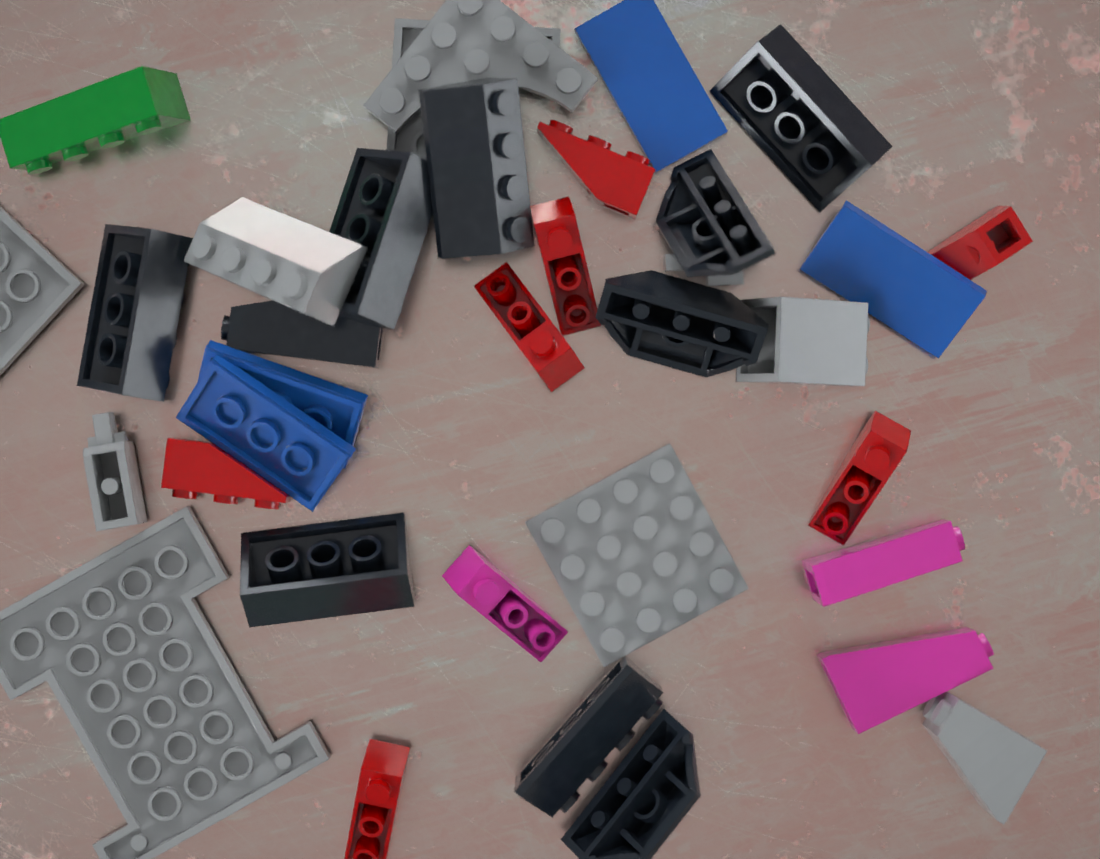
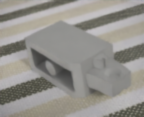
M113 412L92 415L95 437L87 438L88 448H83V460L96 531L147 522L133 441H128L126 431H117Z

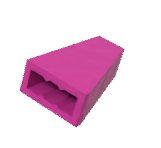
M943 519L804 559L802 564L813 600L824 607L962 562L960 551L965 550V543L960 528L958 526L953 527L951 521Z
M968 627L827 650L817 654L848 721L857 734L994 669L989 660V657L993 656L994 653L986 636L983 633L977 635L975 630Z

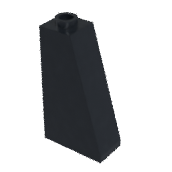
M271 300L231 307L230 316L225 315L222 321L221 340L227 341L226 346L243 352L379 369L384 328L365 325L340 316L337 317L334 326H331Z

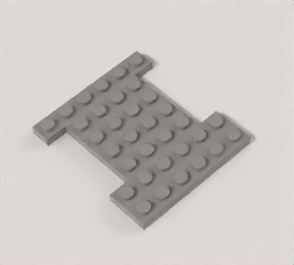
M190 506L184 507L0 611V683L10 701L43 682H48L127 822V825L92 845L99 859H153L329 760L331 757L311 721L276 741L273 739L194 597L230 577Z

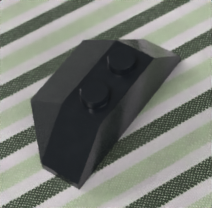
M711 149L673 168L670 177L671 183L664 195L656 223L687 277L734 275L776 254L772 244Z
M653 270L606 278L595 316L627 355L703 377L731 371L744 364L746 366L756 364L769 327L768 323L731 292Z
M663 709L560 840L579 859H652L701 797L693 733L667 710Z

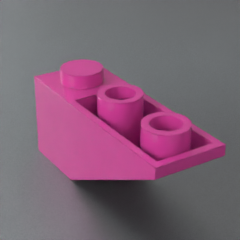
M470 545L442 575L459 597L539 662H542L568 633L562 625Z

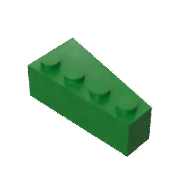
M140 66L1 118L0 138L10 169L27 170L28 175H34L52 169V163L62 160L65 162L75 161L88 156V152L100 148L114 147L124 143L126 140L191 121L177 73Z

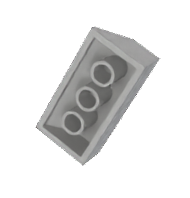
M241 197L199 224L184 262L334 326L367 247Z

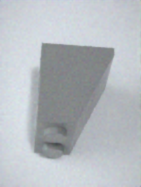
M795 297L741 300L768 323L769 327L757 363L748 366L744 364L738 367L736 382L865 386V375L868 371V359L866 357L867 333L870 328L868 303Z
M948 691L930 699L923 711V716L926 717L923 726L979 805L997 821L1005 824L1047 750Z

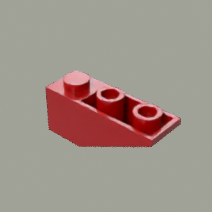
M550 120L549 125L539 121L537 126L539 136L598 205L635 219L655 172V168L648 166L650 160L631 151H627L625 156L610 150L612 144L595 136L589 135L586 141L571 135L573 128L559 121Z
M569 196L530 206L532 222L560 333L563 336L601 326L595 318L597 305L575 212Z
M996 206L928 251V253L971 280L997 266L1032 243L1033 240L1011 206Z
M507 262L474 285V288L551 392L584 369L583 364L571 346Z
M875 410L852 445L809 521L808 526L845 545L906 454L911 430Z
M167 438L161 488L173 489L172 497L197 499V494L200 492L214 494L213 502L236 505L238 504L239 497L255 499L254 507L279 510L280 502H291L289 495L212 442Z
M374 739L369 740L360 770L344 859H387L410 747Z

